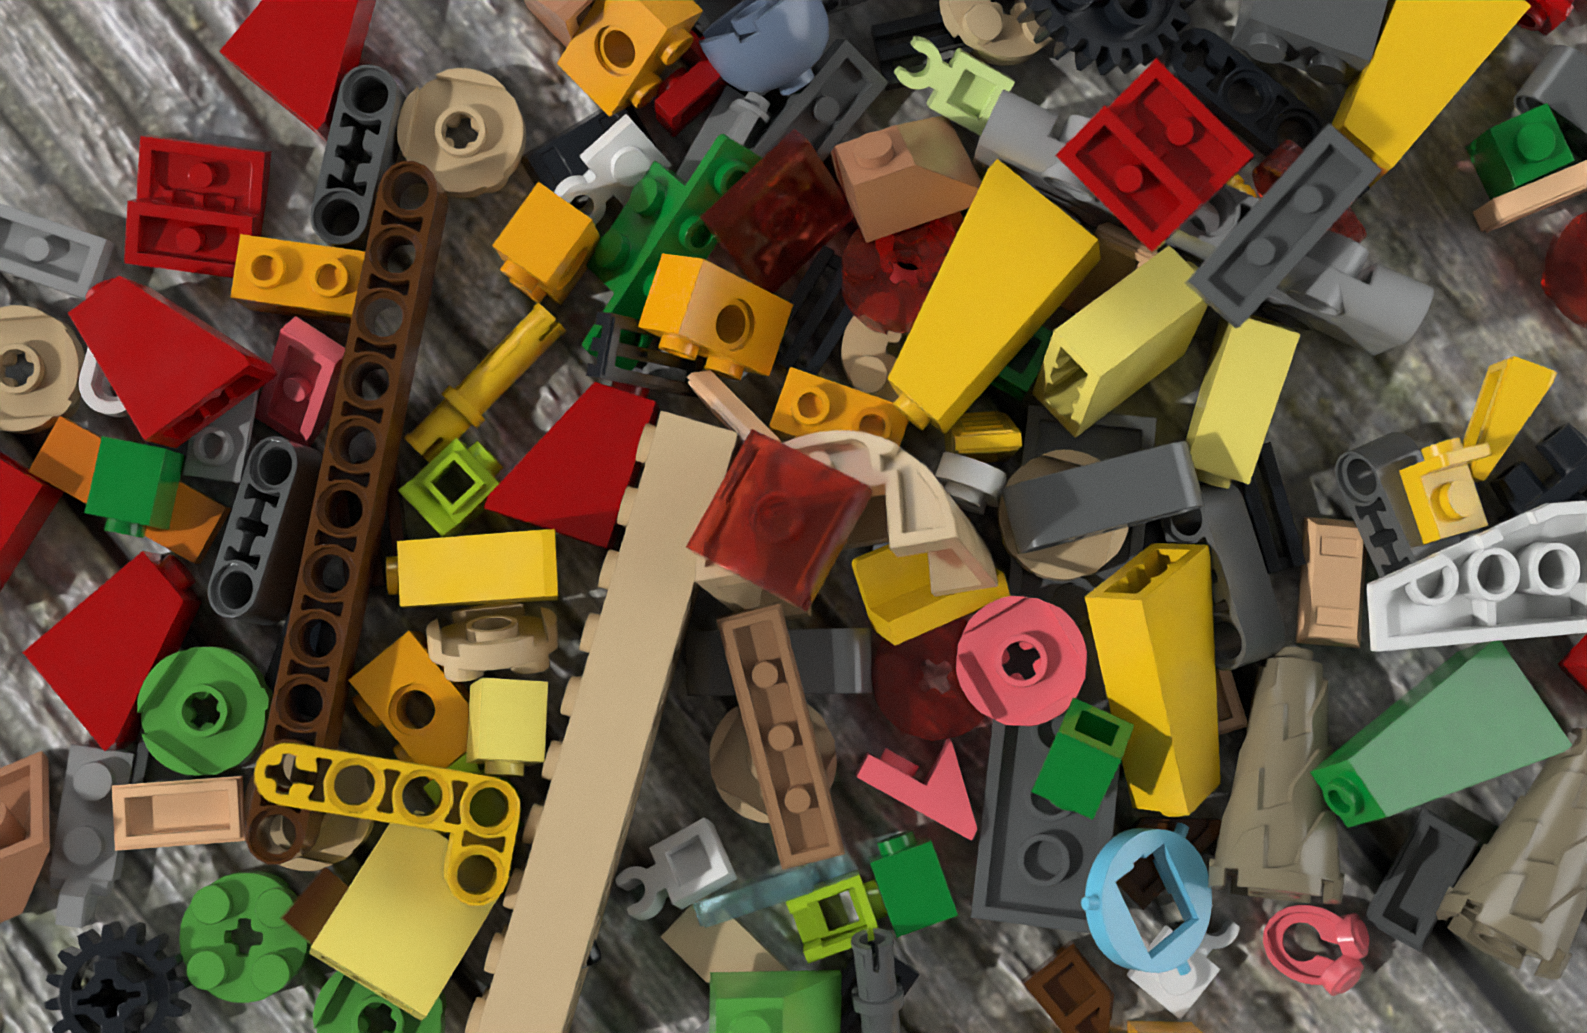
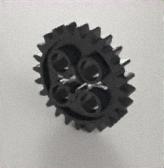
M1024 0L1027 8L1020 13L1017 20L1019 23H1027L1033 20L1037 22L1040 27L1033 39L1036 44L1043 42L1049 37L1056 41L1053 58L1057 61L1067 52L1072 51L1075 53L1076 70L1082 71L1095 60L1100 75L1105 76L1117 66L1123 74H1127L1139 64L1147 66L1180 39L1177 32L1191 21V18L1184 10L1197 0Z

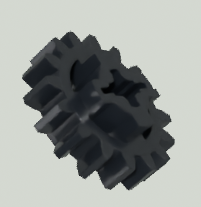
M119 921L103 925L101 936L94 929L78 935L80 949L70 946L61 950L57 955L60 961L67 967L66 970H57L48 974L46 982L60 988L58 996L44 1002L45 1009L61 1010L63 1019L58 1021L51 1029L53 1033H64L68 1030L72 1033H179L181 1031L171 1018L182 1017L191 1011L192 1005L185 1000L179 999L178 995L180 991L193 984H191L186 976L177 977L175 968L183 962L181 953L168 957L163 952L169 936L163 933L150 941L146 940V924L142 922L131 925L124 935ZM98 956L99 960L93 963V977L87 985H81L86 969ZM137 957L143 960L152 972L137 961ZM112 985L118 990L126 989L127 992H141L129 998L126 1002L123 997H112V994L99 995V993L111 988ZM158 1001L153 1018L140 1031V1025L145 1023L144 1010L151 1002ZM89 1017H90L92 1020H94L97 1024H99V1025L101 1026V1029H100L98 1026H96V1025L89 1019Z

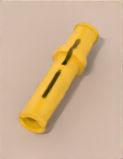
M537 303L533 307L534 309L455 388L448 385L440 393L444 399L410 434L407 433L403 437L429 463L455 438L459 439L472 425L478 429L486 421L482 415L560 336L567 332L559 322H555L557 319L541 304Z

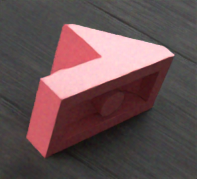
M295 316L280 330L270 362L278 375L263 385L255 411V418L289 440L310 447L332 415L345 347Z
M947 738L923 782L914 778L919 766L897 753L885 748L881 757L878 758L866 752L855 773L857 778L972 841L977 831V825L951 739Z

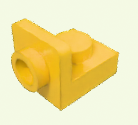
M1460 437L1439 442L1421 449L1424 461L1399 470L1423 544L1489 526L1468 467L1469 463L1492 455L1488 442L1463 448Z

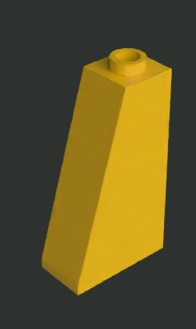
M1525 0L1387 1L1371 61L1348 85L1331 124L1382 169L1368 185L1370 188L1394 167L1531 7Z
M998 159L988 168L888 377L891 386L899 396L893 405L921 430L930 422L945 435L1101 260L1099 240Z
M1151 543L1086 595L1085 601L1111 714L1134 724L1122 757L1132 808L1158 811L1168 817L1189 816L1221 784L1211 556L1208 545Z

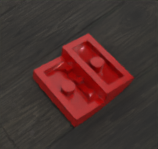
M1157 58L1108 108L1104 105L1055 155L1152 253L1188 222L1254 158V154Z
M155 135L140 136L136 199L128 200L124 263L233 278L240 234L261 237L272 151Z

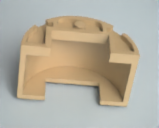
M832 430L800 436L770 449L752 461L740 472L744 478L732 490L724 503L717 500L709 514L700 538L695 564V582L733 612L781 601L785 620L811 617L808 556L888 542L890 543V549L897 557L928 552L931 593L934 596L998 586L994 563L985 541L930 470L916 458L900 449L896 443L879 436L856 431Z

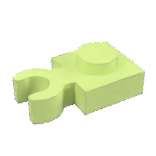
M914 36L911 45L917 51L927 55V65L918 73H911L905 68L897 66L894 73L899 81L911 89L933 88L934 90L926 102L928 107L981 136L1003 89L1010 92L1015 81L1010 76L960 48H957L948 64L942 60L939 51L931 41L923 37Z

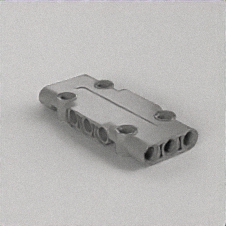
M1003 89L976 148L972 162L976 172L986 175L988 168L998 159L1078 224L1084 221L1097 228L1098 225L1109 222L1131 232L1055 156L1090 119L1079 115H1070L1058 140H1055L1050 135V132L1058 114ZM1226 185L1208 202L1215 207L1218 215L1201 208L1162 244L1157 251L1161 252L1170 245L1185 261L1192 262L1199 267L1259 199ZM1327 230L1259 305V309L1267 316L1285 325L1304 331H1311L1314 328L1374 356L1402 345L1412 338L1428 311L1433 298L1434 288L1377 262L1362 270L1369 255L1368 250L1348 237Z

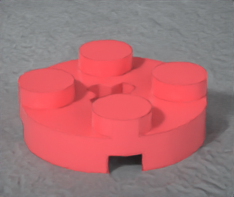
M1008 596L987 604L968 621L958 644L956 672L964 694L982 714L1004 725L1031 727L1055 719L1068 709L1072 698L1077 697L1085 680L1087 650L1078 626L1061 608L1038 598ZM1018 643L1024 651L1034 647L1039 653L1040 658L1033 663L1036 675L1028 680H1024L1020 673L1008 676L1002 665L1010 660L1007 649L1013 644Z

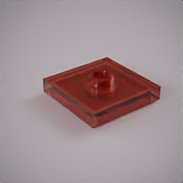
M793 129L713 204L700 219L744 278L773 294L855 216L847 199L809 140L796 129Z
M752 429L687 543L686 548L710 563L807 612L873 494V490L869 485Z

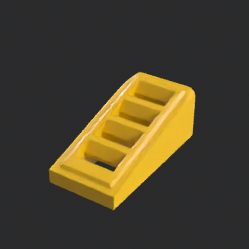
M1516 356L1499 361L1488 367L1462 442L1463 448L1488 442L1492 453L1488 457L1468 464L1474 483L1482 482L1489 476L1554 383L1558 374L1556 371Z
M999 411L964 413L944 435L946 452L966 456L983 463L1007 462L1022 447L1020 430L1007 414Z

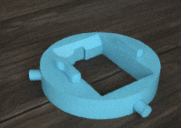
M1177 823L1174 832L1151 828H1134L1124 831L1112 838L1102 848L1091 867L1085 897L1081 900V906L1086 910L1089 929L1097 946L1107 958L1121 967L1149 973H1162L1177 968L1179 975H1186L1191 971L1187 960L1198 949L1206 934L1211 917L1212 889L1208 888L1209 874L1202 857L1196 848L1185 839L1189 831L1187 825ZM1153 853L1155 858L1153 862L1168 894H1172L1184 923L1148 952L1117 887L1116 881L1134 868L1133 863L1136 860L1146 858Z

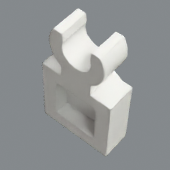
M625 114L579 156L590 170L583 176L575 175L564 179L557 186L554 193L569 204L577 196H588L586 205L579 211L591 218L594 224H597L605 213L606 201L613 195L623 206L626 205L634 186L643 179L654 160L667 168L671 164L631 118Z
M704 817L650 847L655 865L648 869L638 866L627 868L615 878L617 886L626 891L644 884L645 894L638 903L628 907L627 911L630 916L638 920H647L660 912L667 897H670L673 905L684 909L735 881L737 877L714 824Z
M1228 919L1223 923L1219 931L1215 933L1206 932L1198 949L1187 960L1191 971L1186 975H1179L1177 968L1162 973H1149L1130 969L1126 975L1181 1020L1221 970L1206 957L1212 949L1224 948L1231 944L1236 938L1240 926ZM1165 925L1148 946L1147 951L1149 952L1170 935L1173 930Z

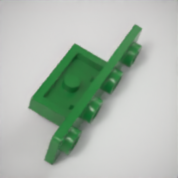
M726 134L717 136L687 183L671 169L654 160L643 179L634 186L630 199L609 231L599 240L594 254L586 265L614 293L603 312L640 320L662 254L706 260L766 171L768 162ZM594 324L583 340L582 347L590 355L597 357L598 352L590 350L592 338H601L603 326ZM621 330L619 342L648 348L654 338ZM616 356L615 366L632 371L639 361Z

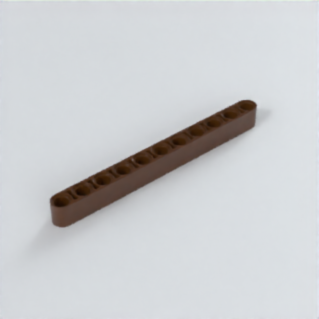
M402 161L392 165L384 173L379 184L261 755L270 747L280 743H299L337 750L350 688L348 680L352 678L448 211V196L444 187L425 165L416 161ZM425 184L429 187L428 197L420 207L414 210L401 208L400 198L409 186ZM402 245L413 246L416 250L413 265L401 273L389 272L388 258L390 253ZM389 307L400 308L402 311L400 328L389 336H377L375 320L378 314ZM376 369L387 370L389 387L386 393L378 399L366 400L362 393L364 378ZM371 431L376 439L374 455L365 463L354 464L349 455V445L352 439L359 433ZM356 494L363 504V514L354 526L343 528L337 521L336 508L344 497ZM342 557L350 569V577L347 585L342 590L333 593L324 584L323 571L332 559ZM325 620L335 630L336 644L328 655L321 657L311 647L310 634L319 622ZM307 685L314 686L320 692L323 699L321 713L313 721L305 719L297 708L299 692ZM284 754L280 764L268 765L267 776L277 779V790L281 792H289L293 784L284 772V760L287 754ZM318 757L316 758L317 772L309 771L308 777L304 782L315 784L309 795L310 798L324 800V777L332 760ZM255 784L245 829V841L250 853L257 860L266 864H282L307 854L317 842L324 812L282 806L270 802L259 793ZM277 815L288 817L296 829V839L290 849L279 847L271 837L270 826Z

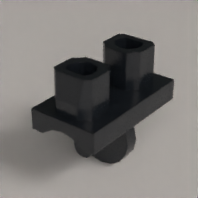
M1570 423L1556 427L1535 446L1555 470L1543 482L1537 478L1524 461H1519L1506 468L1489 483L1500 503L1507 510L1498 518L1501 523L1545 503L1587 500V489L1582 494L1579 492L1587 484V438Z

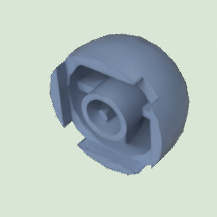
M744 0L711 24L703 32L705 39L699 40V45L720 76L737 89L764 93L778 88L782 96H786L798 91L815 77L810 67L825 52L829 40L828 16L822 0Z

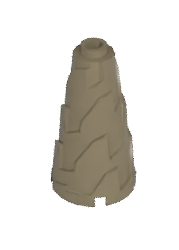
M1282 647L1274 655V658L1262 660V666H1259L1256 671L1245 740L1242 742V747L1239 751L1230 800L1222 817L1215 859H1210L1208 888L1216 891L1223 890L1226 884V876L1232 877L1230 894L1311 903V895L1321 896L1322 887H1324V904L1342 903L1345 874L1340 873L1336 813L1327 805L1323 791L1310 773L1332 755V746H1329L1328 679L1323 677L1324 666L1319 662L1313 661L1312 650L1299 647Z
M1587 727L1586 729L1573 728L1571 732L1566 734L1572 746L1565 752L1547 759L1525 796L1520 795L1489 843L1482 846L1455 887H1448L1436 911L1439 921L1441 919L1447 920L1450 916H1453L1447 927L1453 933L1479 950L1510 966L1520 969L1526 955L1541 960L1534 975L1547 979L1558 980L1561 978L1572 957V953L1569 951L1587 907Z

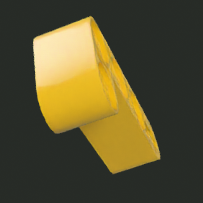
M299 743L277 744L267 749L259 757L254 769V782L259 793L268 801L282 806L449 832L450 836L444 862V879L451 893L460 902L471 906H481L496 900L504 891L508 881L520 816L519 797L515 789L506 781L484 774ZM284 754H292L296 756L295 763L297 768L317 772L316 758L331 759L332 763L324 777L325 799L320 800L309 797L315 785L314 783L297 781L292 784L289 792L277 790V779L267 776L268 765L280 764ZM350 765H360L367 768L374 778V788L371 795L360 803L343 801L337 796L334 789V781L337 774L343 768ZM427 776L434 779L439 786V802L428 813L415 814L409 812L402 802V793L405 785L416 777ZM484 788L498 789L505 799L503 816L497 822L490 825L476 823L470 814L472 797ZM483 855L488 857L493 865L491 881L480 890L470 891L462 888L457 881L459 865L469 856Z

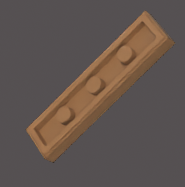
M781 601L718 616L717 623L782 870L845 855L844 844Z

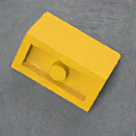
M887 544L856 557L852 561V568L871 627L894 645H898L977 611L995 600L1010 596L1004 573L996 568L997 587L934 596L931 593L928 552L897 557L890 549V544Z

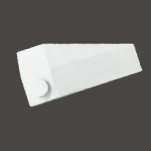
M1587 500L1545 503L1368 583L1367 598L1371 651L1378 652L1587 633Z

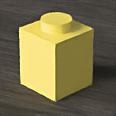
M481 678L470 685L466 763L485 764L484 775L524 777L525 766H533L544 762L548 682Z

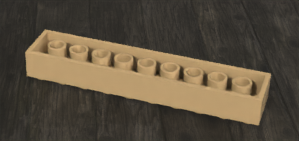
M664 411L660 413L657 426L646 423L636 453V461L641 462V467L644 468L638 489L628 486L621 502L617 524L623 525L622 528L626 529L619 552L611 549L608 550L602 566L598 587L604 588L608 592L601 615L591 612L583 630L579 650L589 653L583 676H571L564 694L560 714L570 717L564 738L560 737L559 741L552 740L547 752L541 778L551 781L546 800L542 799L539 805L533 804L522 839V842L532 845L528 862H523L520 869L515 868L511 875L503 907L513 909L509 925L505 924L502 932H496L493 937L484 966L485 972L494 974L491 987H486L482 998L477 997L475 999L465 1033L570 1032L589 966L581 968L586 966L594 940H597L684 644L686 631L688 630L700 585L695 582V564L702 531L717 500L722 503L726 500L728 488L740 453L741 443L737 432Z

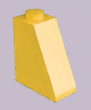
M555 529L397 541L398 556L386 557L388 595H399L400 607L402 608L558 600Z

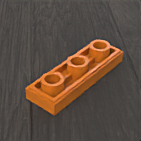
M59 416L28 472L87 504L102 437L68 418ZM179 480L169 530L147 526L145 536L195 564H201L229 515L231 508Z

